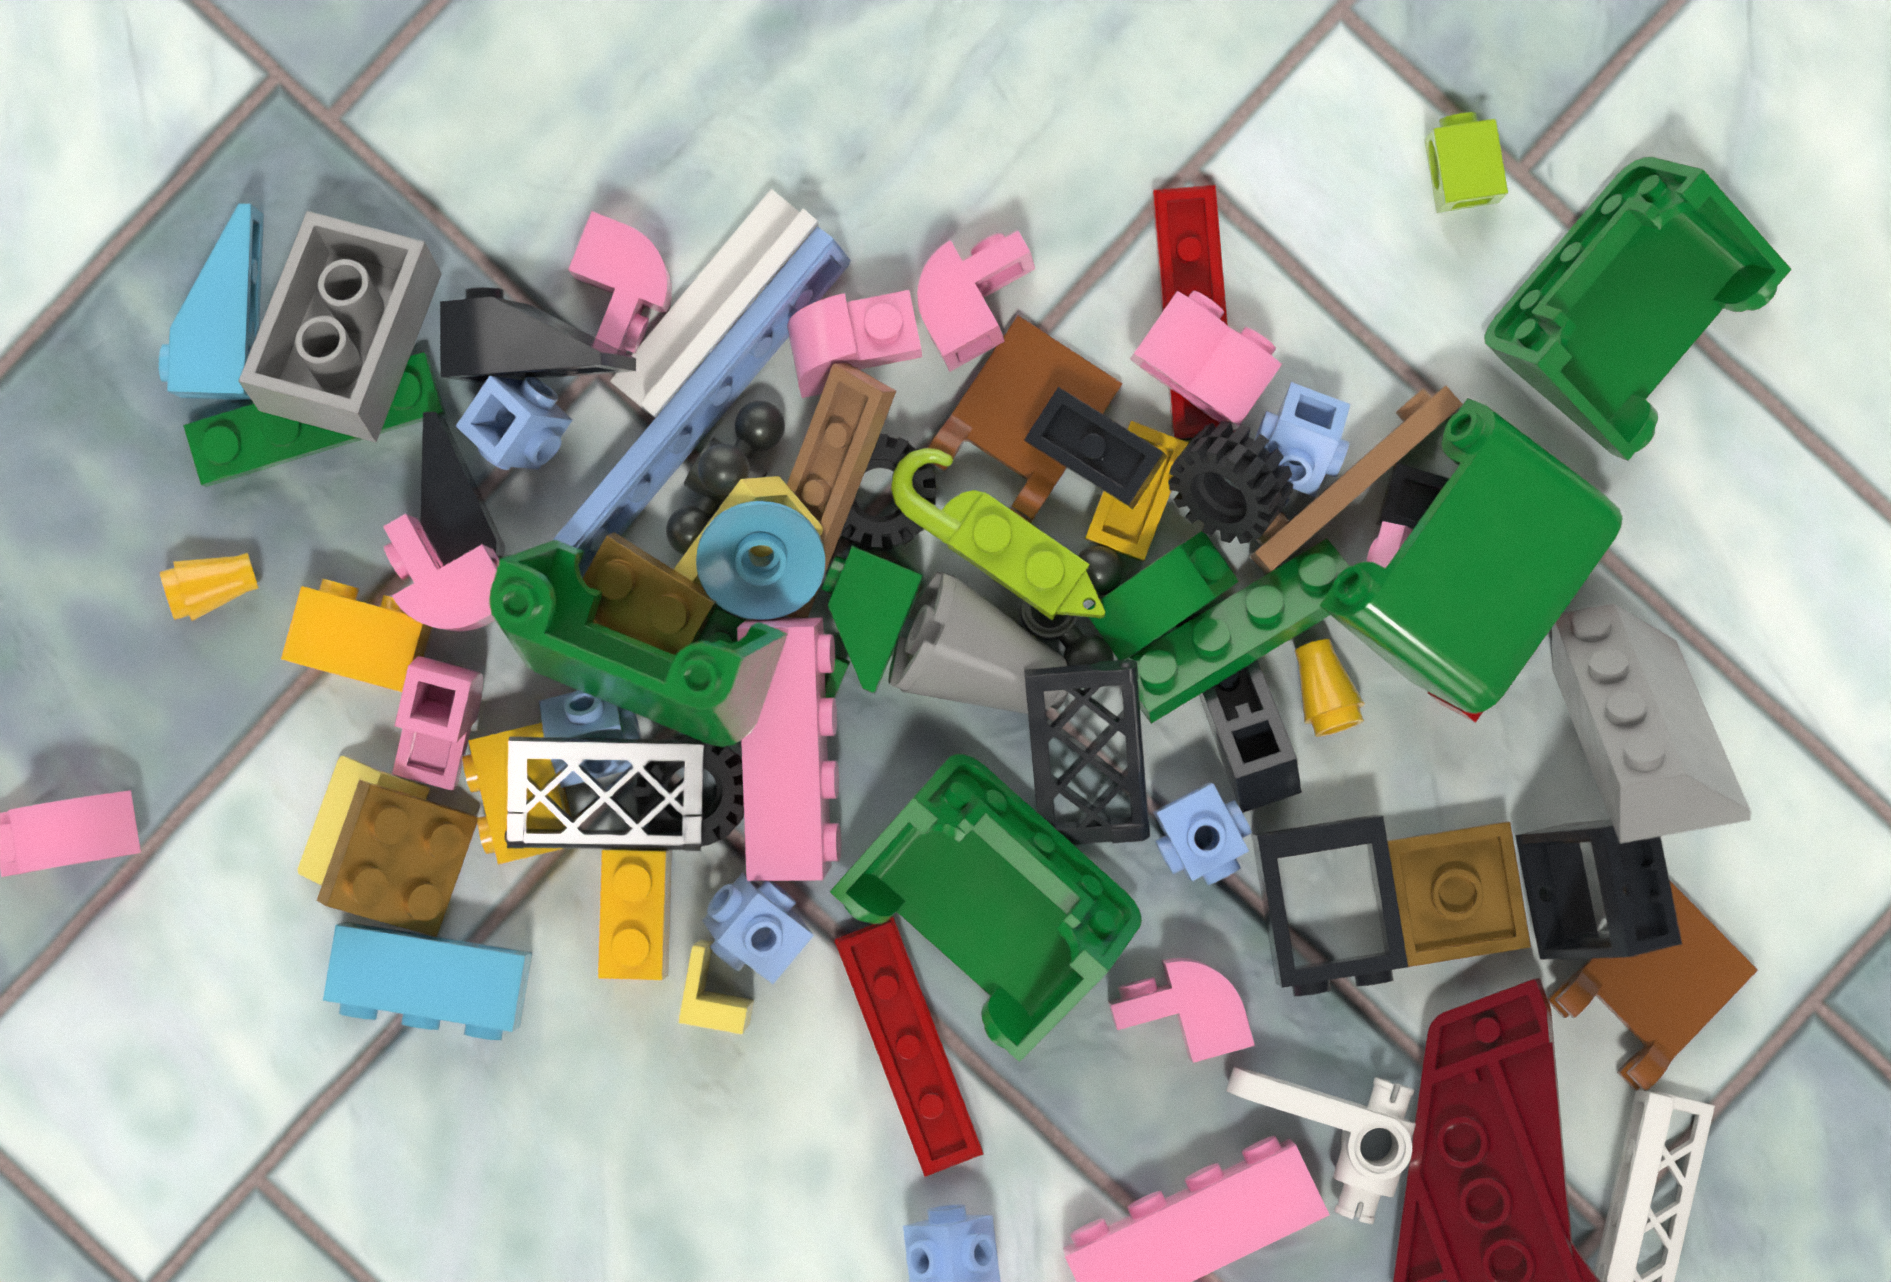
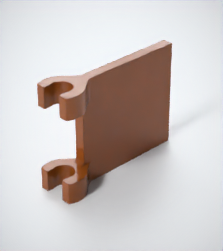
M1018 315L1003 336L1005 342L995 348L928 448L939 449L951 455L954 459L963 443L970 442L1026 479L1025 486L1016 497L1010 509L1031 523L1067 469L1024 441L1056 389L1060 387L1103 414L1122 386V383ZM932 463L944 472L948 468L937 463Z
M1671 881L1670 885L1682 940L1681 945L1629 958H1590L1548 997L1550 1005L1563 1018H1567L1569 1015L1572 1018H1576L1596 996L1640 1040L1644 1047L1629 1058L1617 1071L1634 1091H1638L1640 1087L1644 1091H1648L1663 1076L1677 1054L1758 971Z

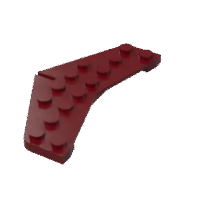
M1540 978L1526 981L1439 1014L1432 1021L1427 1032L1415 1119L1416 1126L1413 1133L1412 1155L1409 1162L1393 1282H1440L1443 1280L1447 1282H1601L1572 1243L1552 1011Z

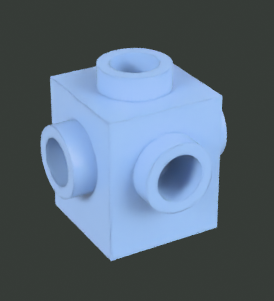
M489 376L456 427L478 447L479 453L496 467L504 470H510L511 467L539 470L543 464L552 459L558 452L562 442L561 437L573 419L555 404L558 400L557 394L540 380L533 377L518 380Z
M1291 382L1277 415L1268 411L1265 412L1254 440L1262 434L1269 440L1264 447L1267 451L1272 452L1278 448L1284 456L1278 466H1289L1292 473L1287 482L1293 484V489L1315 497L1325 474L1337 477L1345 459L1350 442L1341 439L1350 404Z
M577 690L539 701L544 737L641 739L635 713ZM551 759L556 773L567 764L563 759ZM584 760L580 763L595 779L624 772L632 765L627 760ZM573 770L560 782V785L563 788L585 781Z
M1207 783L1153 811L1165 835L1155 842L1172 874L1183 870L1189 880L1194 881L1203 876L1206 884L1211 885L1241 869L1236 858L1249 852L1243 838L1252 832L1236 801L1232 800L1224 804L1214 783ZM1207 825L1212 831V841L1207 847L1200 849L1195 844L1194 835L1199 827Z
M743 872L733 884L723 886L714 895L707 909L708 914L702 920L715 939L710 948L718 957L737 971H740L746 964L772 984L776 982L814 935L800 916L791 909L796 904V901L784 889L773 881H764L761 886L755 881H747V875Z
M963 1204L944 1205L927 1209L928 1220L903 1226L909 1282H1001L993 1215H966L965 1205Z

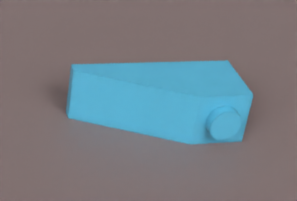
M238 203L170 327L169 344L161 345L159 352L160 379L162 382H168V392L180 398L251 400L238 380L259 331L264 214L252 204Z

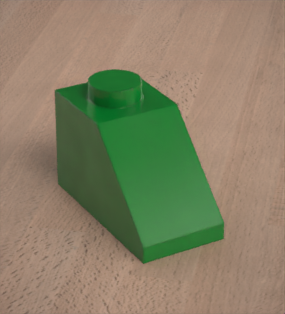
M852 546L847 559L835 556L822 590L832 594L828 607L862 688L876 694L923 580V575Z

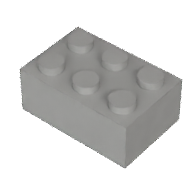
M309 211L306 212L238 380L259 411L377 442L442 275L425 241Z

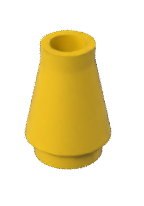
M248 553L230 557L173 561L174 568L159 572L174 620L190 616L191 621H194L246 592L259 589Z
M1317 640L1295 649L1294 652L1299 666L1305 724H1312L1315 736L1322 737L1335 734L1361 724L1364 719L1360 708L1365 703L1334 652L1331 640Z

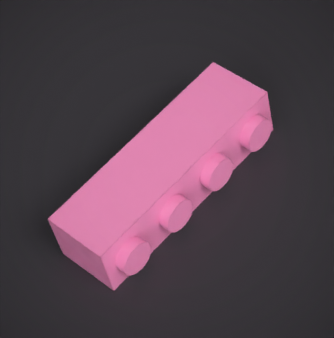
M823 617L775 618L768 620L746 619L737 627L738 641L747 634L751 625L757 622L788 633L758 722L753 731L741 740L747 881L823 880L831 868V861H840L841 857L840 824L830 823L829 799H837L839 794V767L837 761H828L827 736L836 735L837 705L835 698H826L825 673L834 672V637L832 634H824Z
M1270 1136L1245 1148L1242 1151L1245 1160L1223 1171L1219 1163H1215L1192 1173L1184 1179L1188 1188L1167 1198L1164 1197L1162 1191H1157L1136 1200L1127 1207L1130 1216L1107 1226L1104 1218L1078 1228L1070 1234L1073 1243L1064 1247L1063 1251L1077 1282H1192L1329 1216V1212L1294 1142L1289 1138L1279 1143L1276 1136Z

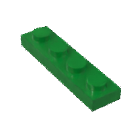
M425 352L409 357L380 434L422 422L423 412H436L441 416L446 414L429 356ZM255 404L183 425L200 484L204 487L363 440L261 412Z
M1328 538L1127 658L1138 663L1140 710L1151 724L1330 616L1319 605L1333 587L1337 576L1350 566Z

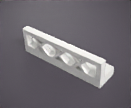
M771 189L641 343L636 353L631 355L636 358V371L616 373L610 382L655 419L817 226L819 227L818 220L804 209L799 212Z
M1641 1087L1636 1091L1594 1270L1595 1275L1601 1282H1652L1657 1279V1282L1675 1281L1714 1112V1105L1650 1089L1644 1091ZM1673 1109L1695 1114L1690 1139L1668 1152L1665 1147V1141ZM1686 1155L1681 1173L1674 1161ZM1667 1166L1679 1185L1676 1200L1654 1214L1650 1206L1658 1171ZM1671 1217L1668 1234H1666L1660 1223ZM1653 1228L1664 1246L1662 1260L1660 1264L1639 1275L1636 1266L1645 1232Z

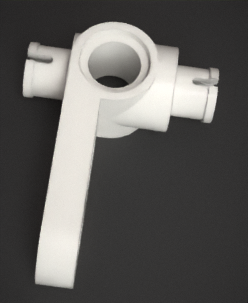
M1234 1066L1226 1089L1227 1092L1259 1104L1343 1129L1341 1134V1151L1333 1178L1343 1182L1344 1185L1334 1212L1351 1219L1355 1215V1217L1359 1218L1360 1222L1374 1224V1216L1381 1195L1394 1197L1401 1172L1407 1167L1411 1159V1139L1416 1123L1404 1118L1410 1098L1415 1090L1398 1083L1394 1085L1389 1080L1375 1077L1369 1104L1365 1106L1256 1071ZM1375 1128L1387 1129L1392 1138V1145L1388 1154L1382 1159L1375 1161L1364 1159L1360 1150L1363 1136Z

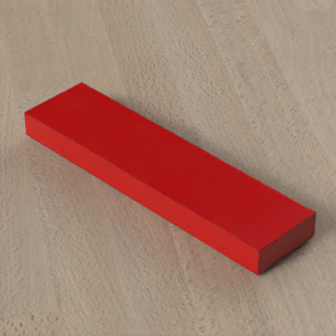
M1216 185L1153 190L1152 202L1162 312L1177 291L1187 297L1190 296L1192 291H1197L1211 299L1224 311L1220 320L1228 326ZM1168 387L1173 437L1180 440H1192L1206 425L1213 423L1217 427L1220 424L1182 395Z
M894 916L883 924H872L835 938V944L924 1177L983 1155L982 1146Z

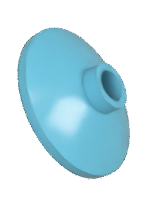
M752 501L730 507L709 523L698 544L696 568L704 590L712 600L717 601L716 604L721 608L743 618L768 620L795 612L815 595L824 576L825 551L819 533L802 514L779 503ZM764 545L772 548L773 551L768 556L758 557L751 553L750 548Z

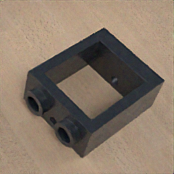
M1369 815L1252 834L1277 985L1282 988L1292 986L1293 996L1295 997L1308 996L1331 991L1330 980L1354 976L1356 986L1394 981L1392 970L1408 967L1383 815ZM1367 844L1385 952L1295 966L1277 859Z
M1611 819L1566 823L1515 835L1540 960L1629 958L1682 944L1661 836L1620 843ZM1591 842L1608 931H1597L1580 843ZM1542 887L1547 891L1545 901H1542L1539 896V891Z

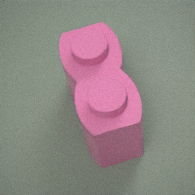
M1177 291L1130 360L1152 377L1182 395L1217 422H1231L1234 431L1240 426L1282 364L1272 356L1276 347L1264 336L1250 328L1245 327L1241 333L1231 329L1220 320L1224 311L1203 294L1192 291L1190 296L1187 297Z

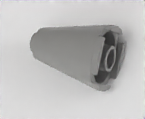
M937 571L924 585L910 610L908 617L914 621L907 639L899 636L889 668L888 682L905 693L1028 714L1024 670L1067 666V661L1063 656L957 577ZM1066 690L1045 691V711L1047 712L1050 707L1056 710L1059 709L1064 703L1068 692Z

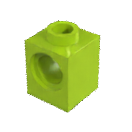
M1466 112L1439 119L1440 127L1433 128L1424 140L1436 213L1498 204L1508 194L1496 118L1478 121L1477 113Z

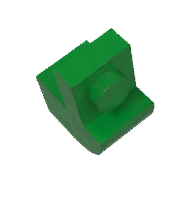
M1201 531L1100 600L1105 610L1103 618H1089L1110 646L1118 660H1125L1239 581L1207 534ZM1095 604L1089 607L1087 610L1093 609L1095 607Z

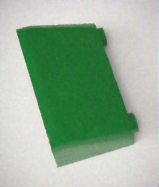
M1643 157L1624 167L1613 178L1494 317L1487 327L1484 340L1485 344L1500 360L1612 455L1629 461L1636 452L1642 450L1650 443L1655 434L1658 412L1646 400L1647 397L1723 309L1743 312L1762 308L1772 300L1776 294L1777 286L1792 269L1703 169L1660 158Z
M1467 398L1459 411L1448 421L1442 440L1444 454L1459 465L1386 568L1374 562L1365 561L1344 569L1337 576L1333 587L1319 606L1410 682L1465 712L1475 714L1493 707L1504 696L1616 539L1621 529L1623 517L1621 510L1600 490L1487 405Z
M553 540L500 559L490 589L489 606L491 614L528 668L540 675L711 745L721 747L733 745L753 731L758 722L788 633L757 622L751 625L747 634L738 642L726 643L721 640L715 642L701 641L692 643L679 651L677 655H673L593 622L603 592L589 588L581 577L578 564L581 562L584 551L558 540Z
M954 754L944 762L829 891L844 905L850 915L863 922L883 924L897 912L990 995L981 1010L982 1022L987 1036L993 1043L1004 1048L1019 1062L1110 971L1140 928L1142 922L1137 904L1123 888L985 765L965 754Z

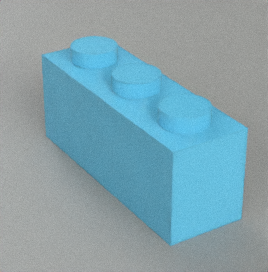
M344 922L335 926L323 1001L340 1003L339 1014L348 1017L376 1020L378 1010L403 1014L401 1024L405 1026L439 1030L440 1021L443 1020L465 1024L464 1035L487 1040H502L503 1031L513 1032L520 1028L533 952Z

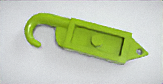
M922 448L910 452L899 461L892 474L891 492L895 504L906 517L947 544L950 550L1051 620H1053L1056 614L1103 618L1105 616V610L1087 574L1090 564L986 492L983 493L977 490L963 492L951 499L940 510L915 491L912 479L916 470L926 463H937L948 467L953 463L951 455L939 449ZM1091 600L1095 603V607L1087 610L1083 603Z

